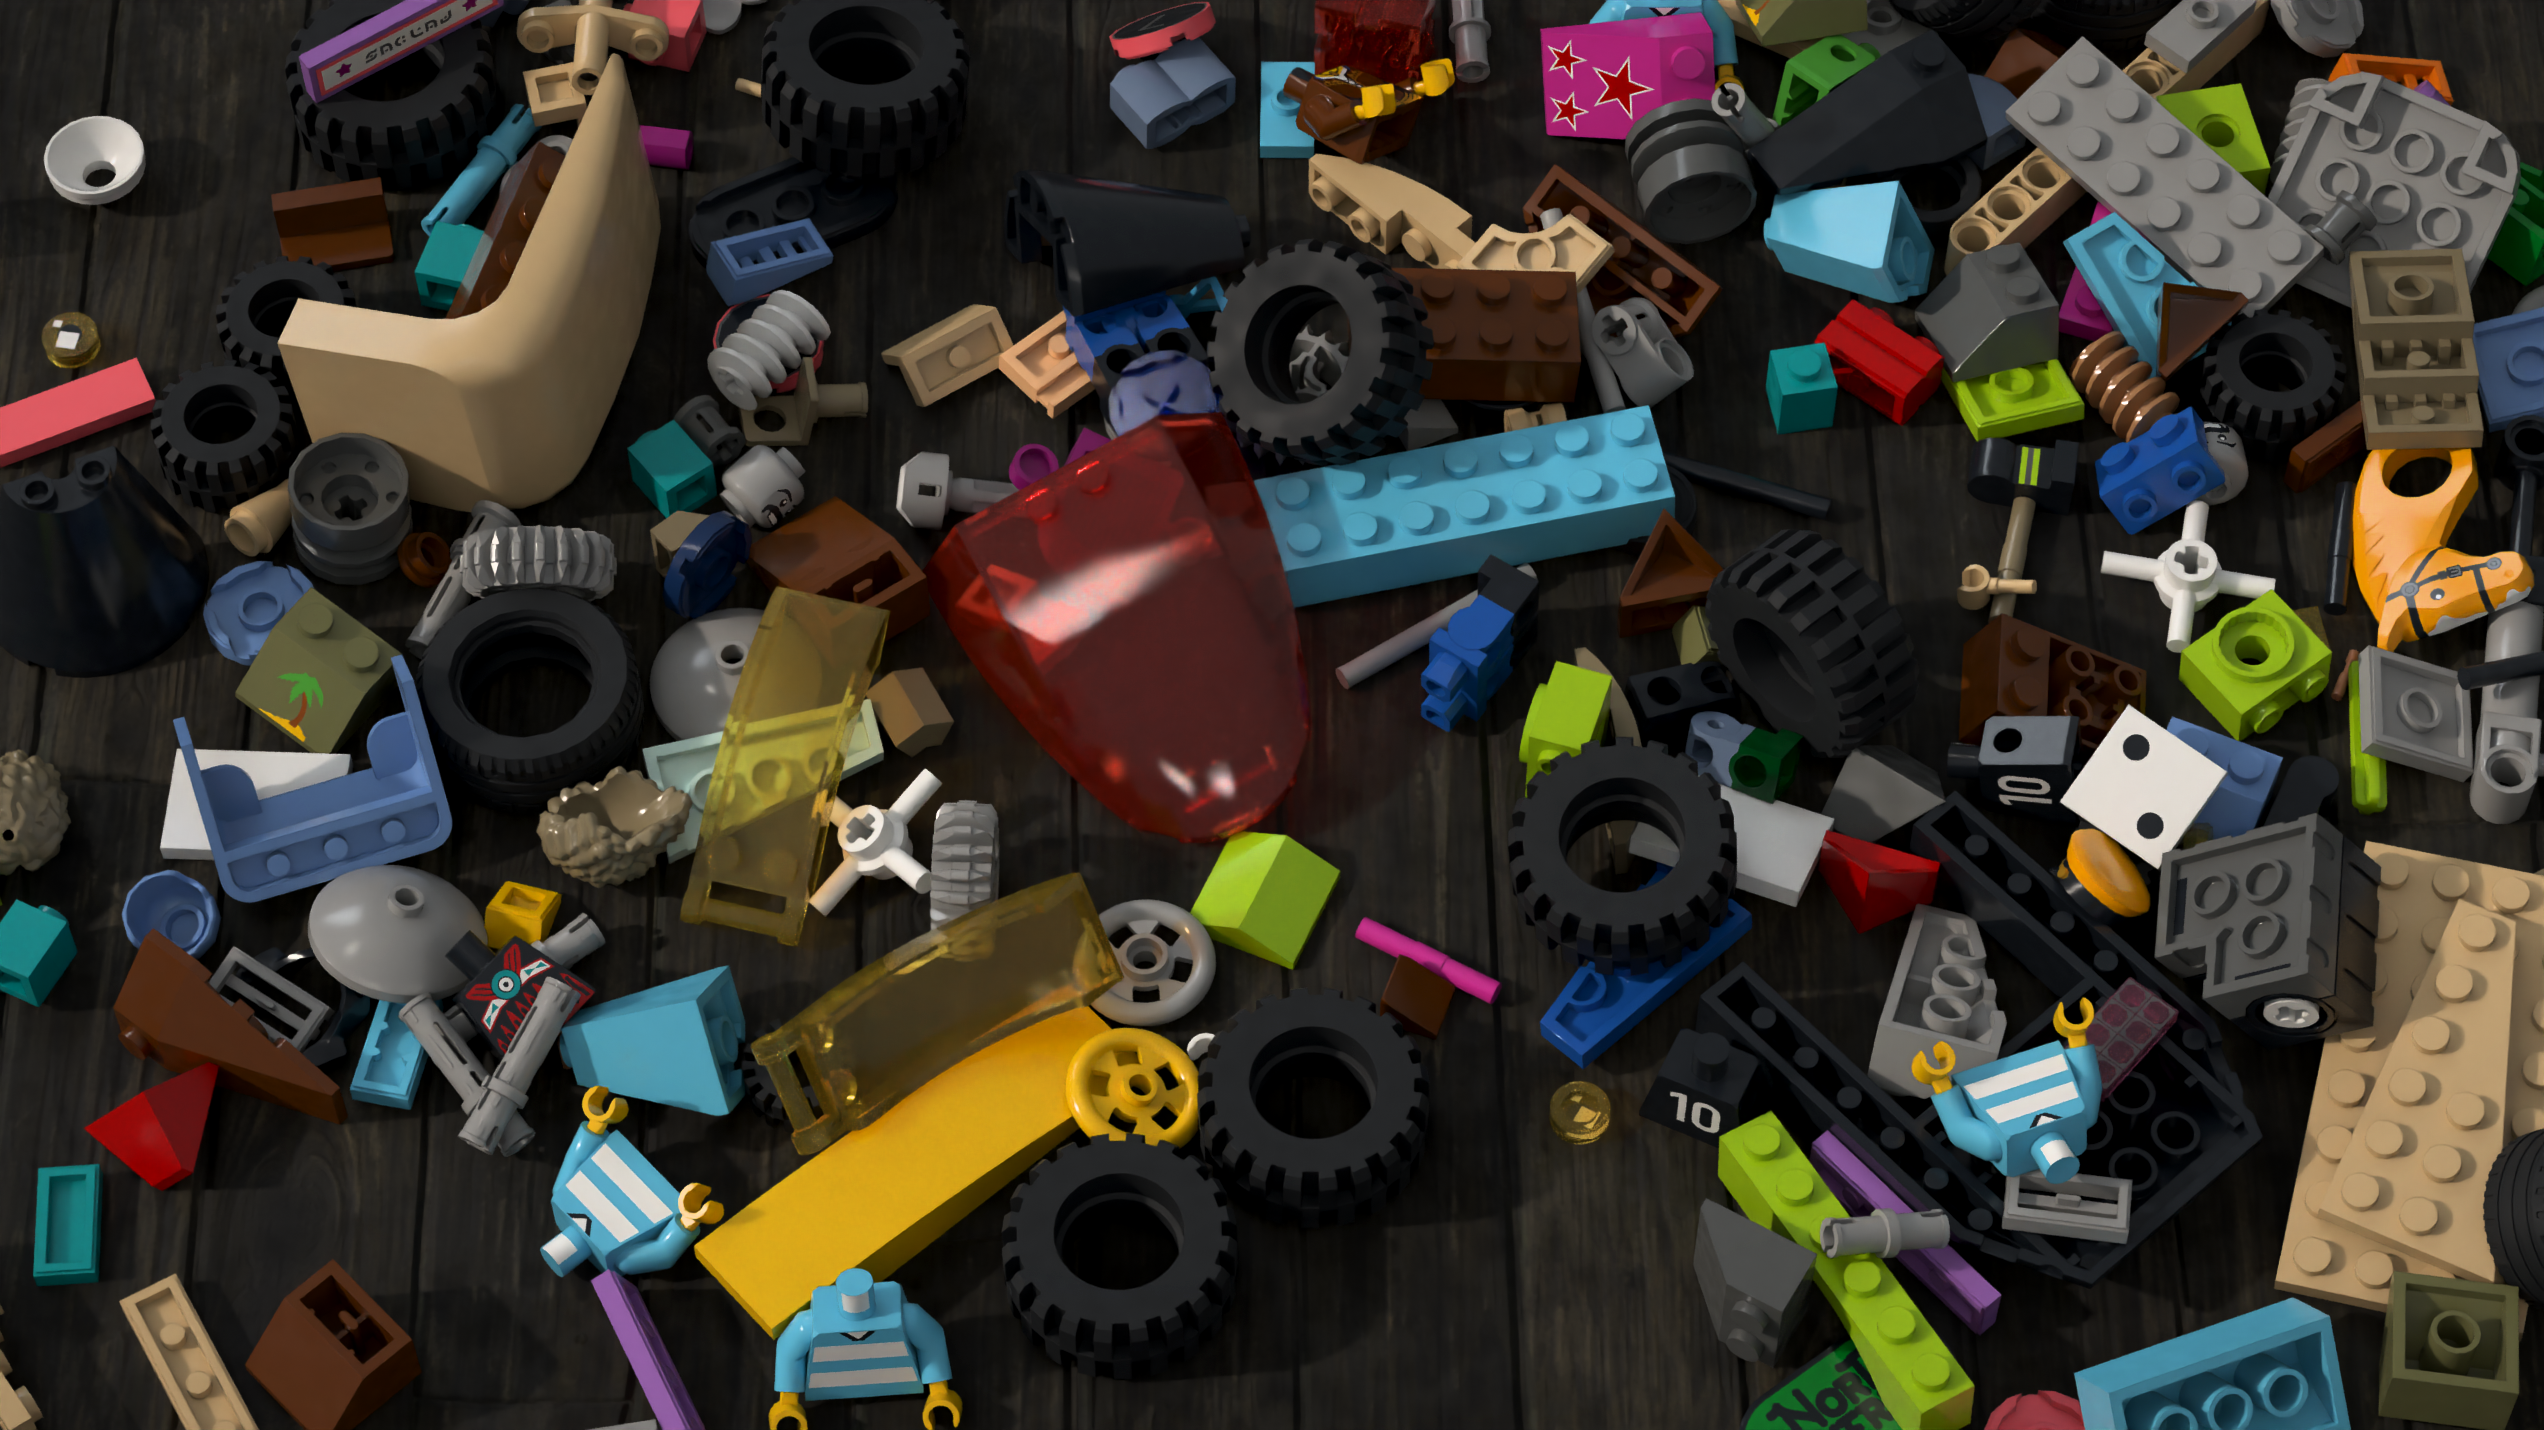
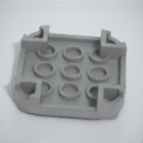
M2361 71V73L2341 76L2325 87H2320L2308 103L2310 108L2268 199L2302 229H2305L2309 224L2316 225L2334 207L2336 196L2344 190L2362 202L2373 213L2377 223L2371 231L2364 230L2344 251L2345 259L2340 264H2333L2322 257L2296 284L2352 308L2349 251L2462 249L2469 292L2471 293L2513 205L2521 179L2520 155L2512 146L2507 136L2487 121H2483L2400 85L2382 75Z

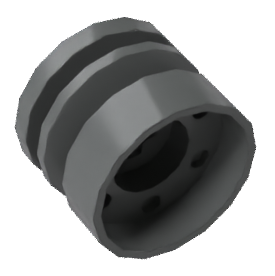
M1694 98L1673 101L1653 109L1636 121L1626 136L1625 153L1631 166L1632 178L1638 186L1637 197L1644 222L1652 233L1666 242L1690 244L1709 241L1727 234L1746 221L1756 205L1757 191L1749 164L1743 156V143L1726 121L1713 110L1712 100Z
M364 433L334 434L320 438L302 450L290 468L288 481L293 542L300 561L316 576L335 584L363 585L380 580L400 567L397 555L398 545L405 537L413 533L409 473L402 456L387 442Z

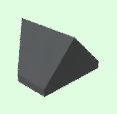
M1861 745L1851 750L1852 753L1848 755L1821 814L1835 819L1832 832L1875 844L1881 837L1930 811L1935 806H1939L1946 802L1938 772L1893 745Z

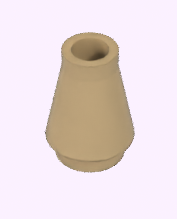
M285 479L278 486L231 509L230 518L224 524L225 532L231 543L243 554L253 557L258 553L270 552L291 524L292 513L288 496L289 479Z

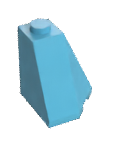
M1899 181L1775 195L1771 217L1767 218L1764 223V239L1767 248L1775 252L1785 272L1888 303L1902 302L1907 300L1908 296L1927 293L1935 249Z
M729 965L579 1010L561 1027V1055L565 1064L569 1068H573L577 1085L589 1088L604 1086L608 1087V1092L715 1116L729 1114L745 1096L742 1069L734 1070V1062L738 1057V1044L745 1043V1019Z

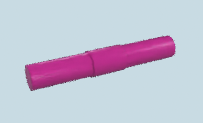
M1364 917L1358 926L1355 935L1357 939L1398 958L1399 954L1409 957L1457 988L1489 1004L1495 1002L1501 991V982L1368 917Z

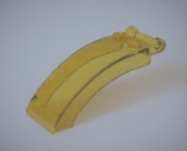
M776 586L751 644L723 731L704 807L689 885L681 907V922L699 926L702 921L774 936L777 937L779 944L792 947L798 946L803 931L808 902L815 893L831 814L851 738L871 679L880 663L890 610ZM714 881L787 897L783 914L709 898L711 883Z
M1070 873L977 908L900 946L847 978L778 1030L755 1040L750 1047L758 1065H765L794 1128L791 1139L798 1154L809 1155L825 1148L846 1131H857L868 1127L915 1090L978 1051L1043 1020L1075 1008L1089 1006L1121 981L1124 975L1081 874ZM794 1050L798 1054L824 1113L817 1120L788 1058V1055Z

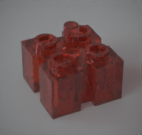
M1316 0L1315 33L1319 35L1314 46L1315 74L1340 65H1346L1392 84L1399 83L1410 77L1423 81L1420 66L1430 61L1434 49L1435 20L1431 18L1436 0Z

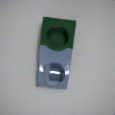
M1705 711L1695 714L1691 719L1685 754L1698 762L1699 776L1704 772L1710 773L1719 784L1773 804L1795 781L1803 735L1783 728L1777 734H1773L1745 723L1742 725L1735 718L1727 714Z

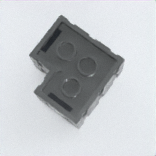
M2318 813L2299 817L2297 821L2286 824L2280 822L2249 830L2246 834L2233 837L2230 835L2195 844L2194 848L2186 850L2176 849L2162 853L2155 959L2179 978H2183V981L2203 996V1000L2226 1018L2231 1019V1022L2268 1051L2372 1027L2374 1021L2372 992L2375 991L2377 953L2374 950L2375 938H2378L2380 902L2377 899V890L2381 882V866L2348 838L2343 836L2342 833Z

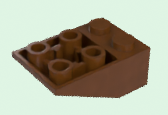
M836 496L751 544L750 555L746 562L834 671L930 616L927 576L893 536Z
M2001 613L1963 644L1959 741L1970 745H1981L1985 722L1992 716L2080 717L2085 767L2128 704L2145 715L2147 671Z

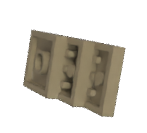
M2462 249L2349 251L2354 342L2367 450L2482 447L2484 429L2477 394L2479 371L2473 343L2475 320Z

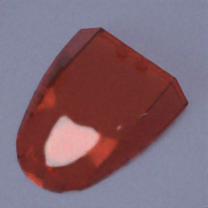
M1222 412L1157 415L954 525L923 569V573L927 576L928 592L949 628L981 676L997 694L1013 717L1022 724L1043 750L1060 764L1084 790L1115 816L1141 833L1143 829L1176 838L1182 844L1206 843L1227 838L1267 817L1286 798L1296 784V770L1306 741H1311L1312 726L1307 666L1302 652L1298 628L1300 624L1293 605L1286 566L1277 545L1270 517L1255 480Z

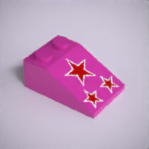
M1701 12L1540 29L1547 135L1626 139L1635 122L1653 109L1673 101L1694 98L1712 100L1715 92L1713 31Z

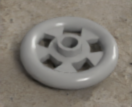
M1133 900L1105 910L1085 928L1077 943L1074 954V974L1085 999L1105 1017L1131 1026H1156L1169 1023L1186 1015L1203 1000L1210 989L1216 970L1215 948L1201 922L1185 909L1159 900ZM1160 925L1168 927L1180 935L1173 946H1169L1160 937L1154 935V932ZM1127 926L1134 935L1117 949L1108 938L1116 931ZM1142 961H1149L1155 965L1149 969L1135 967ZM1176 961L1192 964L1191 974L1186 983L1171 979ZM1114 964L1117 976L1121 982L1105 986L1099 976L1098 969ZM1158 989L1160 991L1159 1001L1148 1003L1133 1002L1134 990L1152 991Z

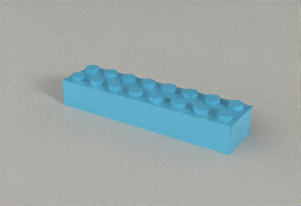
M1649 405L1357 460L1355 463L1341 466L1336 464L1204 490L1207 526L1213 537L1212 549L1229 620L1478 573V570L1491 554L1509 565L1515 566L1627 544L1629 539L1650 536L1664 508L1675 519V494Z

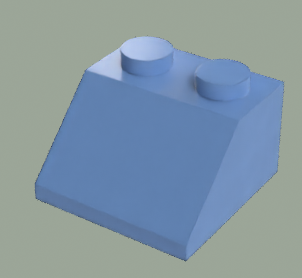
M2172 716L2166 730L2228 772L2224 781L2192 824L2186 836H2184L2185 850L2194 848L2195 844L2230 835L2236 837L2246 834L2249 830L2259 828L2273 796L2283 757Z

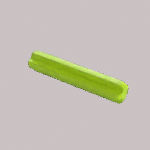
M2353 661L2348 668L2352 805L2359 810L2360 814L2370 815L2373 812L2384 811L2387 806L2386 759L2361 752L2359 662Z

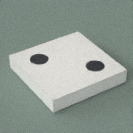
M2128 704L2060 802L2160 871L2162 853L2175 850L2224 781L2228 772Z

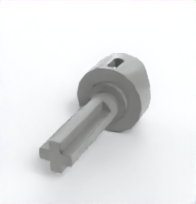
M922 451L900 468L896 509L914 528L940 530L944 515H948L949 508L961 512L1041 520L1049 498L1040 494H1026L1018 490L1013 483L963 477L953 478V472L949 470L948 454ZM919 485L934 486L935 496L918 495Z

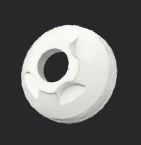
M109 116L86 117L69 123L51 138L44 155L45 170L56 191L70 201L88 205L109 203L129 193L139 183L146 165L144 145L138 132L126 122ZM108 169L116 174L114 180L105 186L93 187L85 183L87 176L96 170Z

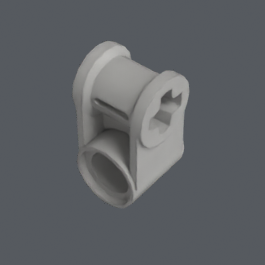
M1633 297L1622 302L1620 305L1607 306L1594 316L1592 322L1593 339L1619 377L1625 393L1637 406L1649 405L1650 408L1693 377L1694 369L1688 354L1677 343L1661 318L1658 309L1651 301L1645 298ZM1644 314L1645 318L1638 320L1636 315ZM1615 332L1618 336L1612 339L1608 338V335Z

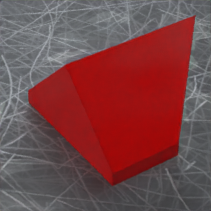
M1826 830L1822 843L1819 872L1857 932L1861 934L1914 911L1918 903L1924 905L1932 903L1941 863Z
M207 1062L147 1089L83 1129L152 1187L163 1191L194 1172L219 1066Z

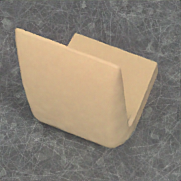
M613 53L610 56L508 286L494 303L477 313L456 319H428L298 298L277 344L312 443L320 438L338 433H364L383 440L402 456L409 473L411 500L457 511L472 512L475 503L480 500L496 502L509 510L522 509L551 499L574 481L589 459L616 398L640 334L661 230L659 201L624 62L620 55Z

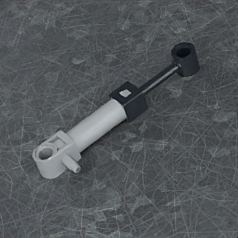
M2523 415L2513 419L2507 425L2494 466L2496 477L2501 484L2513 491L2509 552L2514 551L2525 557L2534 575V586L2526 598L2483 616V628L2487 629L2485 662L2542 651L2544 557L2532 556L2536 491L2544 487V418L2535 415ZM2540 675L2483 687L2480 724L2474 739V773L2471 775L2469 796L2471 806L2476 814L2486 821L2495 824H2510L2519 820L2526 812L2537 777H2544V754L2540 753L2542 720L2537 719ZM2498 782L2506 783L2511 787L2500 785Z

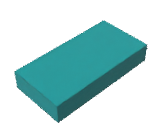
M100 1164L38 1168L33 1278L37 1286L99 1282L103 1172Z

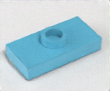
M1261 61L1260 158H1311L1314 156V138L1299 130L1296 126L1295 121L1301 104L1285 97L1283 89L1287 77L1296 67L1315 74V62Z
M442 999L434 1001L443 1012L444 1005ZM379 1000L350 1087L352 1100L411 1110L429 1054L407 1025L398 1017L400 1010L406 1004Z

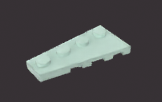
M870 699L642 749L648 779L655 781L658 789L661 791L675 786L677 791L683 790L684 793H688L692 800L689 818L684 825L685 832L677 835L676 842L667 844L666 854L669 864L884 760V750Z

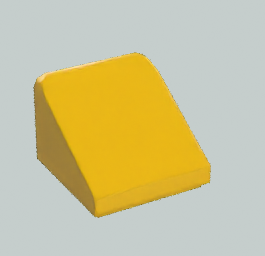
M511 881L505 882L486 907L484 928L487 931V946L500 949L514 936L519 937L530 945L536 940L541 942L547 940L561 904L562 894Z

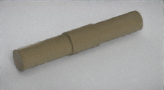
M2017 497L2013 501L1997 578L2022 580L2028 551L2027 545L2036 507L2035 501L2031 498ZM2000 593L1999 595H1994L1988 622L1993 621L2001 613L2013 617L2017 594Z

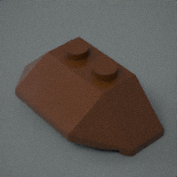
M1557 164L1553 165L1523 207L1525 223L1528 225L1529 233L1544 230L1540 215L1549 209L1559 208L1562 211L1563 217L1567 214L1573 215L1613 246L1615 252L1586 285L1595 315L1607 306L1620 305L1630 298H1645L1654 304L1673 337L1677 338L1691 334L1723 290L1718 283L1697 265ZM1639 314L1636 317L1639 320L1645 318V315ZM1616 332L1610 334V336L1618 337Z

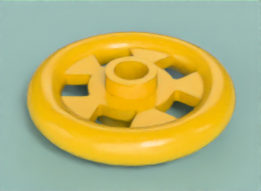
M1116 1028L1092 1037L1073 1056L1066 1076V1098L1075 1121L1089 1138L1090 1136L1109 1133L1110 1141H1126L1127 1132L1114 1127L1108 1122L1112 1112L1125 1122L1136 1123L1132 1134L1145 1135V1144L1157 1146L1159 1140H1165L1179 1146V1149H1181L1198 1131L1197 1093L1199 1071L1189 1056L1167 1038L1143 1029ZM1137 1052L1140 1064H1126L1120 1067L1117 1065L1115 1053ZM1166 1067L1172 1073L1179 1086L1166 1090L1163 1080L1155 1071ZM1091 1074L1109 1079L1106 1085V1096L1090 1094ZM1130 1086H1135L1141 1089L1145 1093V1095L1140 1096L1135 1094L1130 1089ZM1163 1106H1166L1178 1117L1166 1130L1152 1119L1158 1115Z

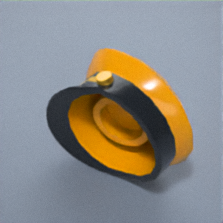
M2096 829L2076 830L2071 836L2067 857L2059 866L2048 867V871L2060 881L2066 892L2078 905L2091 916L2114 929H2123L2133 917L2148 912L2150 908V894L2137 867L2122 847L2114 839Z

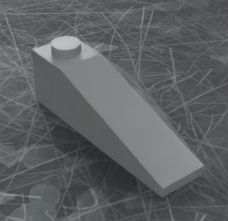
M1920 903L1916 905L1878 1024L1867 1075L1875 1084L1889 1094L1895 1096L1910 1095L1926 1099L1935 1093L1932 1085L1923 1084L1914 1077L1911 1066L1914 1057L1921 1050L1926 1056L1927 1063L1934 1069H1940V1064L1933 1052V1047L1939 1041L1949 1044L1956 1056L1955 1065L1948 1073L1950 1081L1953 1074L1998 1059L2007 1021L2004 1011L1997 1009L1995 1002L1997 988L1994 979H1988L1985 961L1987 955L1977 923L1968 915Z

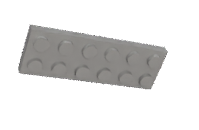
M2083 36L2005 111L2008 122L2111 213H2117L2165 256L2164 260L2190 283L2193 281L2199 287L2241 292L2249 302L2246 309L2240 314L2244 313L2251 318L2255 310L2267 309L2268 311L2324 256V247Z

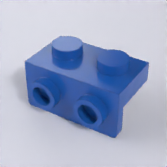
M2192 406L2176 415L2170 414L2162 417L2147 432L2128 443L2122 442L2112 446L2103 454L2102 458L2095 461L2100 498L2126 532L2131 535L2220 486L2226 480L2223 469L2208 450L2204 423Z

